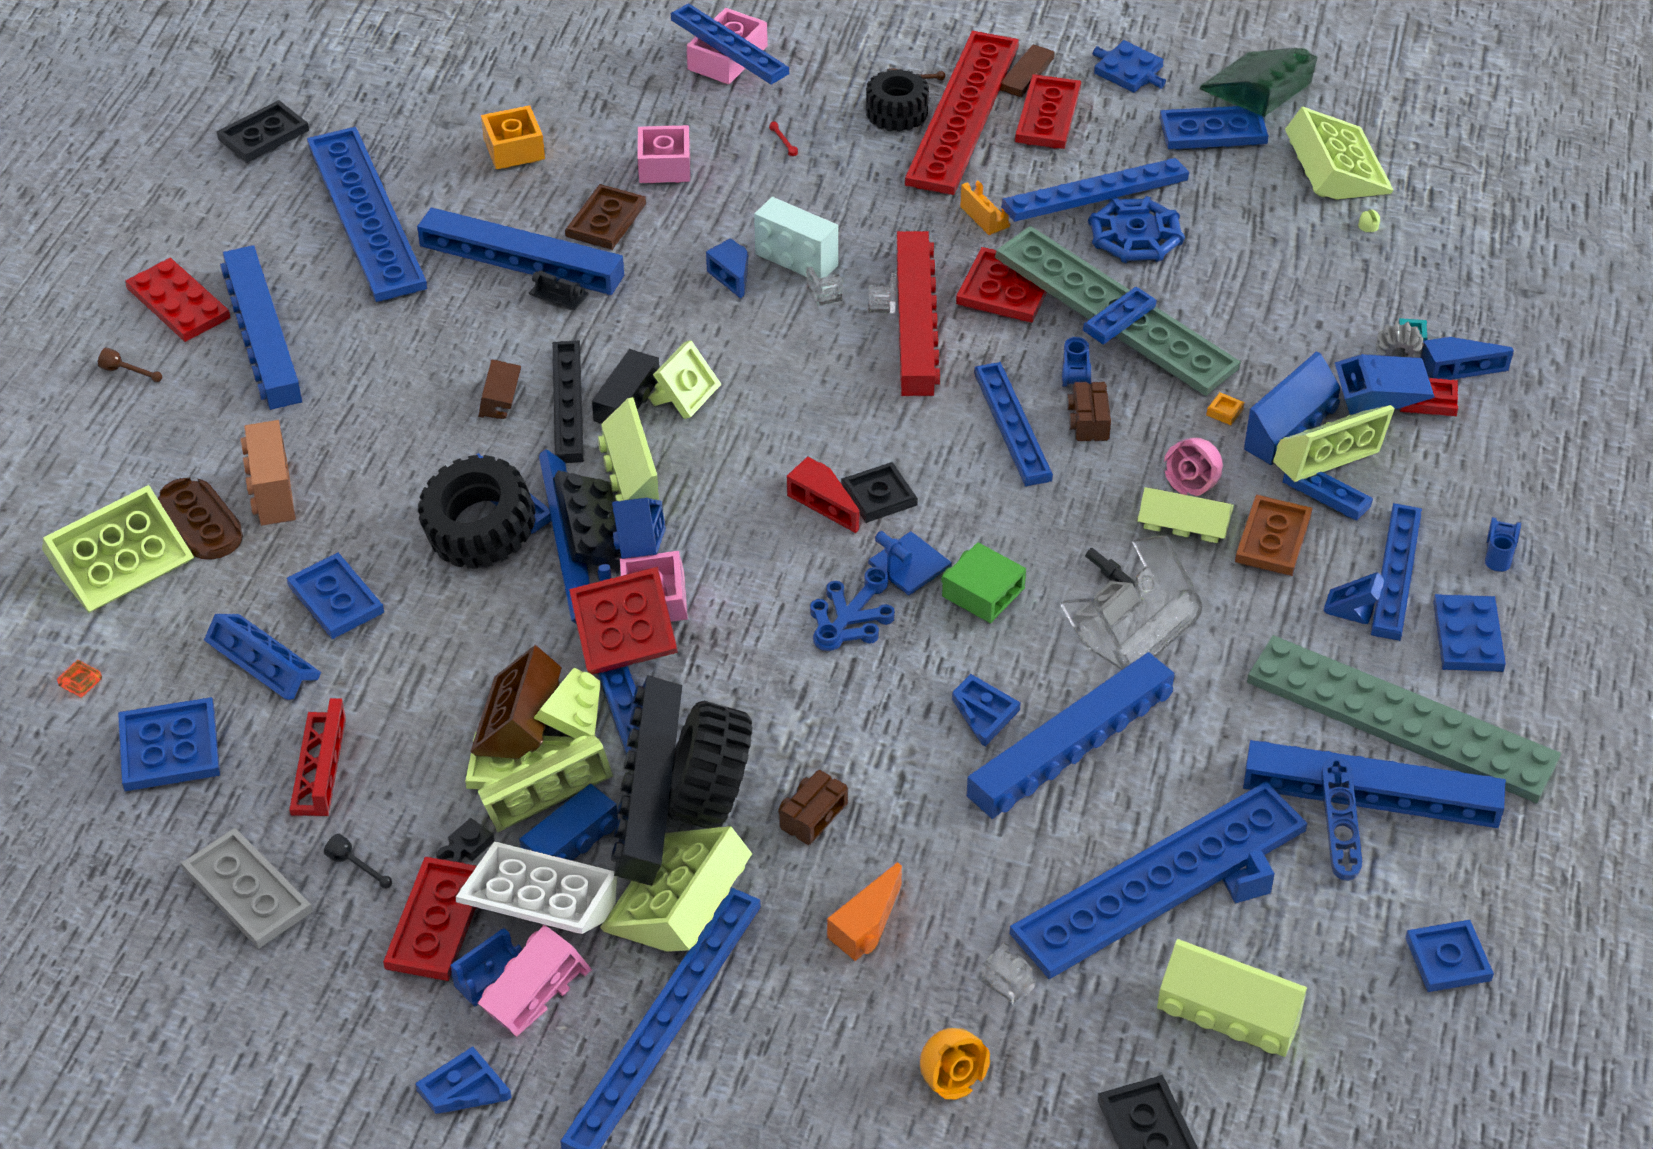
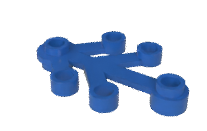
M881 567L869 568L864 575L865 586L848 606L844 598L843 583L831 581L827 584L826 595L833 601L837 619L833 623H830L827 616L828 603L825 600L816 599L811 602L810 614L817 620L818 624L813 634V642L817 648L824 651H832L839 648L844 641L861 639L863 642L871 644L878 640L879 628L873 623L864 624L860 628H845L849 624L877 620L884 625L891 624L894 621L895 610L891 605L884 604L878 608L861 610L874 594H880L887 588L888 573L885 569Z

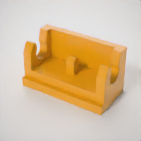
M976 181V189L974 191L971 190L968 182L961 184L960 207L988 235L1010 227L1009 215L1003 209L1000 211L983 194V185L980 181Z

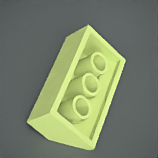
M627 398L601 424L602 436H598L600 452L606 453L603 456L605 470L612 473V475H609L612 492L617 491L618 495H615V501L647 497L659 500L658 476L634 398Z
M1389 405L1365 410L1285 437L1277 445L1273 462L1294 482H1297L1298 480L1314 476L1318 472H1325L1376 454L1381 449L1395 408Z
M1177 939L1160 987L1157 1008L1171 1016H1179L1195 1022L1202 1028L1213 1029L1226 1034L1236 1041H1244L1260 1047L1267 1053L1286 1057L1299 1026L1307 987Z

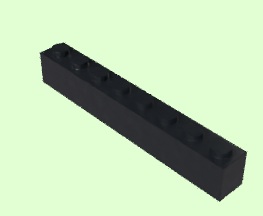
M647 675L643 686L636 687L632 701L633 704H637V707H634L630 718V725H633L634 728L630 730L627 747H631V750H628L624 761V769H628V773L624 774L620 791L625 792V795H622L617 814L622 815V819L619 818L615 828L614 837L619 838V841L614 845L611 861L616 862L614 876L652 886L662 865L683 685Z

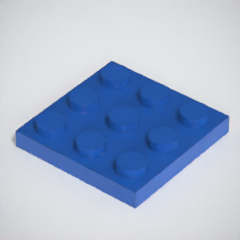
M212 697L118 712L121 772L124 791L220 776L215 708Z

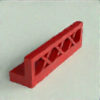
M330 698L327 712H308L289 808L291 816H329L346 722L342 698ZM314 723H325L324 731L318 734L313 729ZM321 744L319 756L314 758L309 754V751ZM316 768L315 780L309 783L304 776ZM312 793L313 805H299L302 798Z

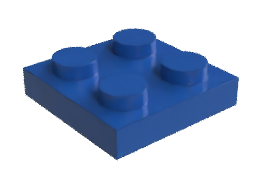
M1471 920L1407 930L1405 939L1427 992L1492 981L1493 970Z

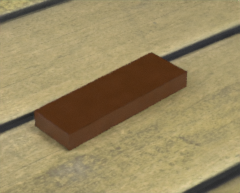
M1033 44L1004 77L1000 90L1022 97L1029 89L1032 74L1041 75L1054 59L1055 51Z

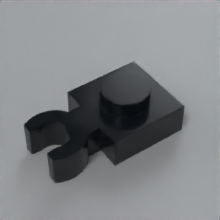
M469 818L448 837L449 845L441 847L437 851L436 857L442 860L453 858L450 861L462 863L464 857L473 861L494 843V834L474 819Z

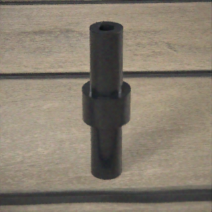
M1090 548L1087 551L1085 557L1101 569L1100 572L1109 580L1114 579L1116 582L1133 583L1135 588L1137 582L1121 570V566L1114 560L1106 559L1094 548Z

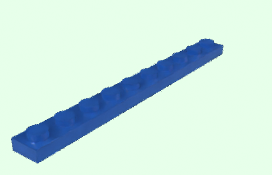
M731 887L729 894L715 911L712 920L706 924L700 933L697 943L683 958L561 1139V1149L602 1148L761 908L760 899Z

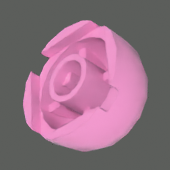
M1188 438L1176 443L1169 448L1164 458V462L1167 461V470L1165 471L1167 480L1175 490L1183 495H1187V492L1195 496L1202 495L1213 488L1222 475L1223 462L1221 454L1212 443L1201 438Z

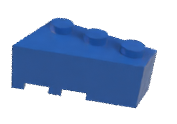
M647 497L612 502L617 532L613 533L614 546L616 550L620 549L621 558L656 555L666 530L662 501Z

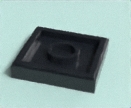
M893 462L841 479L842 486L858 507L859 514L865 523L918 505V498Z

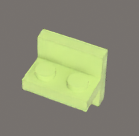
M690 340L684 342L653 374L658 383L655 385L656 390L648 398L654 406L672 401L682 417L686 419L694 415L719 388L721 383Z

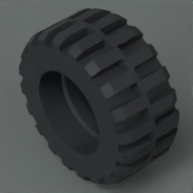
M478 455L468 456L466 460H461V458L454 460V464L448 467L445 465L438 470L439 474L437 476L433 475L428 480V488H423L420 495L421 500L418 503L420 524L434 552H437L441 559L451 562L454 566L463 567V565H466L469 569H478L479 565H484L486 568L494 566L493 563L499 560L502 563L509 559V554L512 552L516 554L522 548L521 543L528 540L531 535L530 529H533L535 524V505L524 478L515 466L509 465V462L500 458L496 461L493 456L484 455L483 458H479ZM482 501L498 502L496 508L489 515L478 521L470 523L456 522L460 513L475 503Z
M705 700L695 703L692 707L675 748L667 814L671 819L707 829L721 827L723 822L727 820L743 780L745 766L749 757V748L751 747L752 719L746 712Z

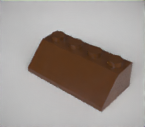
M534 645L494 676L470 751L475 756L519 759L529 751H536L544 740L542 735L547 725L534 719V717L558 688L562 667L538 646Z

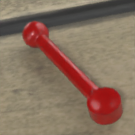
M771 122L769 124L770 130L775 131L788 148V155L796 156L798 148L789 143L779 130L777 122Z

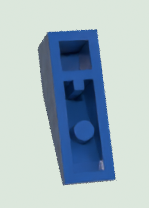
M1455 337L1424 340L1420 358L1423 359L1428 378L1453 380L1509 371L1514 350L1509 346Z

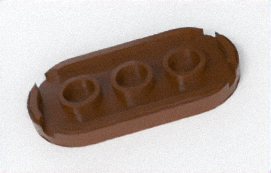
M179 478L169 482L160 490L159 502L194 557L206 560L218 559L231 554L239 547L243 537L241 524L208 482L201 479L191 481L190 478Z

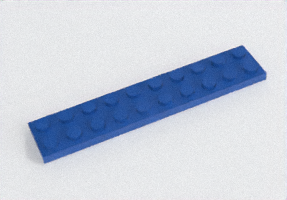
M351 127L307 138L310 152L375 301L388 300L428 289L424 274L357 128Z
M1264 782L1010 926L1009 934L1046 977L1051 979L1245 867L1249 852L1261 849L1263 854L1266 855L1304 833L1308 823L1267 782Z

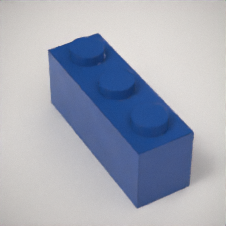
M590 783L519 838L520 848L572 861L581 853L589 851L596 841L604 835L610 834L616 828L618 822L617 804Z

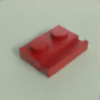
M1429 378L1435 398L1400 408V412L1457 417L1458 380Z

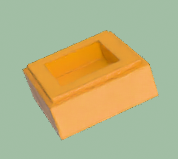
M1219 392L1207 408L1206 416L1232 425L1244 410L1245 402Z

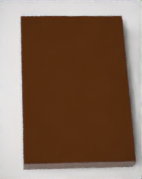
M599 184L565 229V236L613 250L646 205V197Z

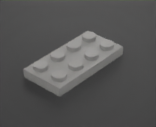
M236 828L181 863L183 871L258 949L313 912L311 904Z

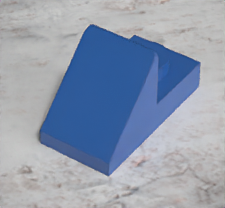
M1376 572L1330 589L1323 609L1324 612L1332 616L1368 624L1374 609V603L1380 597L1384 578Z

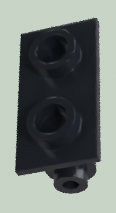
M542 270L533 273L532 281L535 282V286L529 291V295L572 310H576L589 295L577 282L574 283L562 278L557 282L556 276L545 273Z

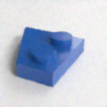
M972 674L952 692V701L983 746H986L1020 711L1021 702Z
M473 1046L415 1083L417 1092L435 1114L504 1102L512 1098L511 1090Z

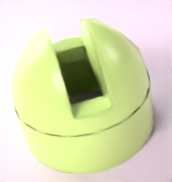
M1373 209L1368 210V212H1362L1358 223L1359 228L1365 232L1377 231L1380 225L1378 212Z

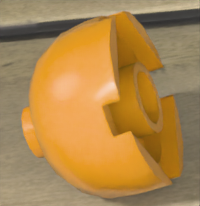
M946 1028L938 1031L929 1038L920 1055V1070L925 1082L944 1099L957 1100L970 1094L973 1090L968 1087L973 1085L977 1079L982 1082L990 1065V1052L981 1039L963 1028Z

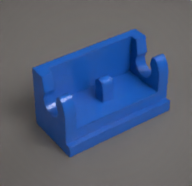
M505 928L451 964L454 987L474 1007L478 1005L484 990L490 984L495 983L502 975L507 963L512 958L517 957L522 951V947L519 944L516 947L512 945L510 933Z

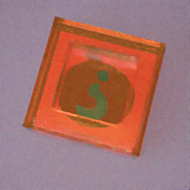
M77 659L57 678V682L60 687L82 698L102 679V675L99 670Z

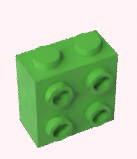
M977 542L970 550L962 553L959 561L952 568H947L941 578L943 583L942 597L992 623L1025 589L1026 568Z

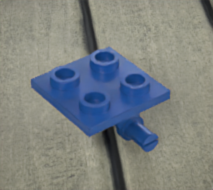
M884 531L878 532L875 536V541L885 549L868 560V564L872 567L885 569L888 573V580L908 596L943 573L947 568L952 567V562L912 531L899 540L897 538H890Z

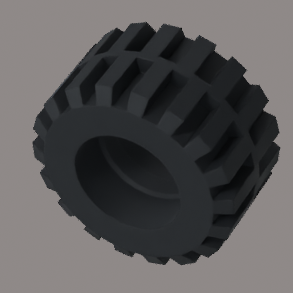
M891 69L886 72H879L878 76L871 77V81L867 83V118L870 119L872 124H877L878 128H885L887 131L897 130V132H900L902 130H912L913 127L920 126L921 122H925L926 116H928L929 86L927 81L922 79L921 75L913 74L909 70Z

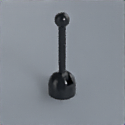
M340 833L332 836L325 845L324 855L331 860L343 862L348 859L377 879L382 888L387 889L391 887V877L382 876L352 854L351 842Z

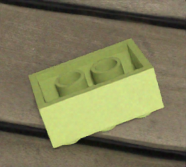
M1144 487L1138 522L1144 523V529L1160 532L1161 526L1173 528L1172 534L1189 537L1190 532L1202 534L1201 540L1218 543L1219 538L1226 539L1234 504Z

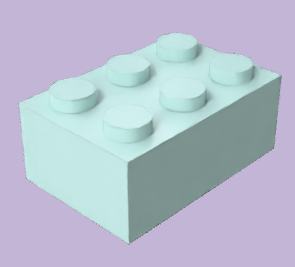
M771 197L754 213L756 255L819 283L838 266L837 224L774 197Z

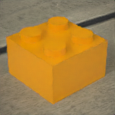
M530 105L481 115L483 139L495 169L509 168L545 159L543 134Z

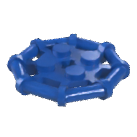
M1145 196L1143 199L1112 198L1106 206L1097 213H1092L1088 219V224L1092 229V244L1096 249H1103L1120 258L1123 263L1134 260L1162 261L1168 252L1176 246L1182 245L1185 239L1180 228V214L1176 210H1169L1152 201L1151 197ZM1163 224H1168L1170 228H1165ZM1102 226L1109 227V230L1103 232ZM1161 239L1167 240L1162 245L1158 244ZM1136 248H1148L1144 250H1132Z

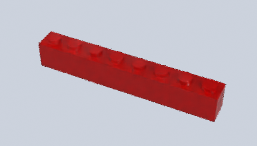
M897 231L896 254L901 396H934L935 385H940V368H935V366H939V349H934V347H938V331H933V329H937V313H932V311L937 309V296L931 295V293H936V277H931V275H935V259H930L934 258V242H929V231Z

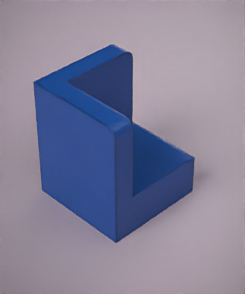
M1259 849L1249 852L1246 868L1224 878L1223 882L1236 904L1270 894L1275 873L1262 850Z

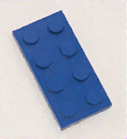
M1259 105L1160 110L1159 119L1167 149L1180 150L1184 148L1268 144L1269 135Z

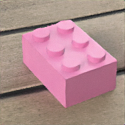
M725 8L714 18V20L761 50L768 46L767 22ZM697 37L687 44V67L690 71L722 83L730 84L745 69Z

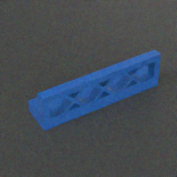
M215 614L204 638L205 642L284 699L295 698L302 680H318L321 674L315 667L240 614Z

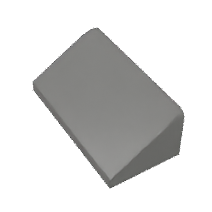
M1110 581L1075 614L1076 618L1100 633H1107L1138 604L1139 598L1133 583Z

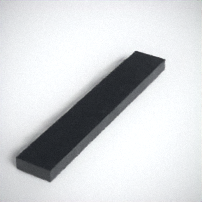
M580 340L552 342L555 455L565 463L584 462Z

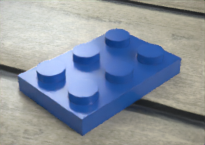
M339 552L286 578L289 588L331 639L384 613L383 604Z
M1435 594L1433 605L1442 670L1504 672L1506 662L1495 596Z

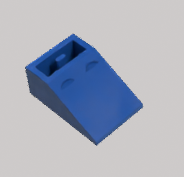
M1361 354L1335 362L1350 415L1389 405L1399 409L1435 398L1422 358Z

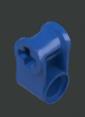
M1071 337L1065 341L1062 387H1067L1068 384H1074L1075 382H1088L1091 384L1089 344L1081 337Z
M1495 517L1491 518L1485 564L1488 568L1499 572L1510 569L1519 539L1521 522L1511 524L1497 521Z

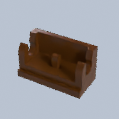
M491 359L478 417L507 418L506 412L498 411L495 408L511 409L521 371L520 365Z

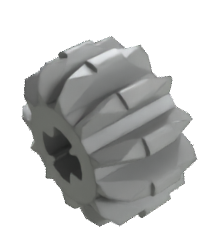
M1396 321L1394 326L1386 324L1384 330L1379 331L1376 351L1381 356L1420 358L1422 346L1424 345L1423 337L1417 326L1411 327L1409 322L1399 325Z

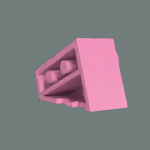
M543 925L539 931L534 932L529 937L526 946L518 956L512 958L507 963L504 972L496 982L490 984L484 990L478 1004L488 1015L517 1037L547 1010V1007L544 1005L557 993L561 996L565 995L570 990L567 984L579 973L586 976L592 969L570 943L549 927Z

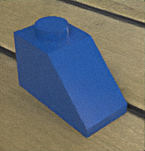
M730 238L706 251L707 272L739 298L745 295L749 257L747 250L744 246L739 245Z

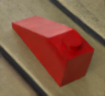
M807 456L787 475V496L850 531L857 533L859 531L858 507L831 468Z

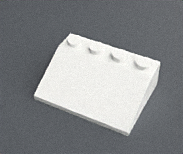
M494 841L457 894L456 902L583 934L604 923L616 903L617 876H614V871Z

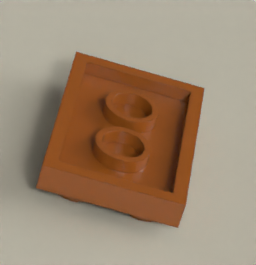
M1256 495L1236 552L1235 562L1293 576L1313 508Z

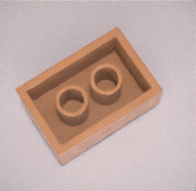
M279 420L244 425L246 437L240 439L243 455L248 454V457H243L246 475H251V477H246L248 495L254 494L255 496L250 498L253 515L259 514L261 526L296 520L288 462Z

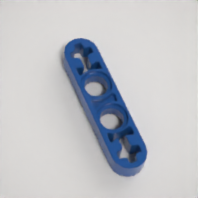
M1335 756L1325 761L1321 772L1332 871L1337 878L1349 881L1356 878L1361 871L1362 852L1352 769L1346 759ZM1332 767H1338L1339 772H1344L1340 777V787L1334 788L1335 776L1330 773ZM1335 796H1343L1348 800L1349 806L1345 810H1337L1331 805V799ZM1339 826H1346L1352 831V838L1347 841H1341L1335 836L1334 830ZM1349 849V863H1355V865H1352L1351 871H1345V867L1339 865L1344 857L1343 850Z

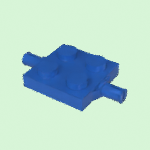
M1123 40L1111 51H1106L1099 46H1096L1093 50V56L1102 59L1095 65L1094 74L1133 93L1141 86L1149 83L1160 89L1166 83V79L1155 75L1163 67L1164 59L1130 42Z

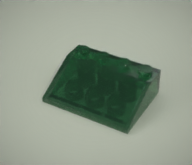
M1304 48L1248 52L1200 86V90L1265 117L1312 83L1318 56L1311 54Z

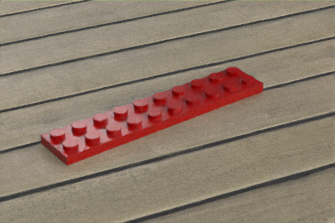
M971 31L905 176V186L955 195L1000 91L1002 80L1007 75L1016 54L1019 39Z

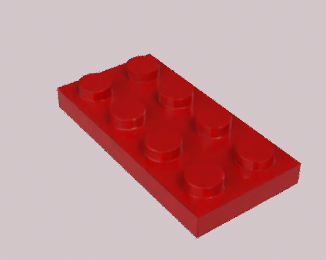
M1032 74L1015 134V142L1054 149H1065L1081 90V81Z
M171 257L125 280L127 289L184 342L231 318L229 309Z
M424 857L384 958L385 970L449 981L452 974L451 964L458 958L476 910L474 906L456 902V896L477 867L476 865Z

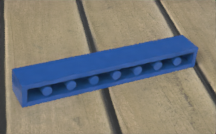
M432 207L417 226L420 247L533 275L535 271L539 272L542 270L545 273L556 276L557 282L562 278L574 283L577 282L580 284V287L608 295L614 293L625 276L623 255Z
M251 245L224 251L225 263H220L223 279L229 278L225 280L228 295H234L230 299L234 313L239 312L236 314L239 330L245 329L241 331L244 346H250V348H246L250 365L256 364L252 366L255 382L261 381L260 384H257L261 400H267L270 410L302 403L299 381L255 246Z
M1147 652L970 774L967 778L966 796L991 819L1002 812H1008L1017 801L1025 796L1032 795L1044 782L1055 779L1071 763L1076 764L1082 759L1084 754L1093 748L1100 747L1108 737L1116 732L1123 731L1128 723L1138 716L1142 717L1147 714L1150 708L1158 702L1167 700L1173 692L1175 673L1151 653Z
M1250 740L1243 789L1252 790L1267 782L1278 794L1324 801L1321 780L1322 768L1326 760L1336 756L1346 759L1351 766L1357 807L1499 829L1505 805L1506 779ZM1332 767L1330 773L1335 776L1334 788L1340 787V777L1344 772H1339L1338 767ZM1335 796L1331 799L1332 803L1349 805L1348 800L1343 796Z

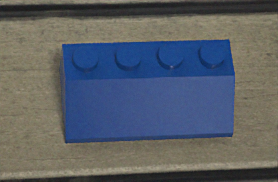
M1316 351L1250 408L1244 450L1272 465L1274 464L1273 460L1277 451V445L1281 439L1319 427L1327 415L1335 413L1340 405V400L1338 399L1340 385L1321 353Z

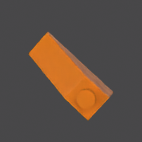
M898 862L827 918V938L854 961L863 954L871 953L876 948L901 888L902 865Z

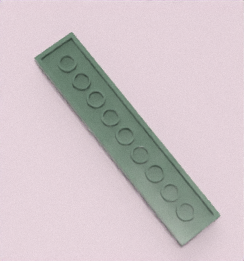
M1031 226L996 250L995 258L1089 320L1130 291ZM1157 307L1115 336L1205 396L1238 371L1241 361Z
M1274 635L1259 656L1247 678V683L1460 772L1506 779V791L1538 803L1562 754Z

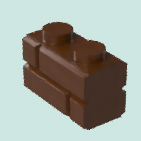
M1075 382L1072 394H1067V410H1073V413H1069V429L1075 430L1077 441H1091L1092 439L1094 441H1107L1110 439L1111 429L1107 385L1105 382H1092L1091 384L1088 382Z
M817 770L810 778H803L792 798L786 797L779 806L778 813L781 830L791 836L795 835L798 840L811 845L848 804L847 785L835 778L832 779L830 775L821 770Z

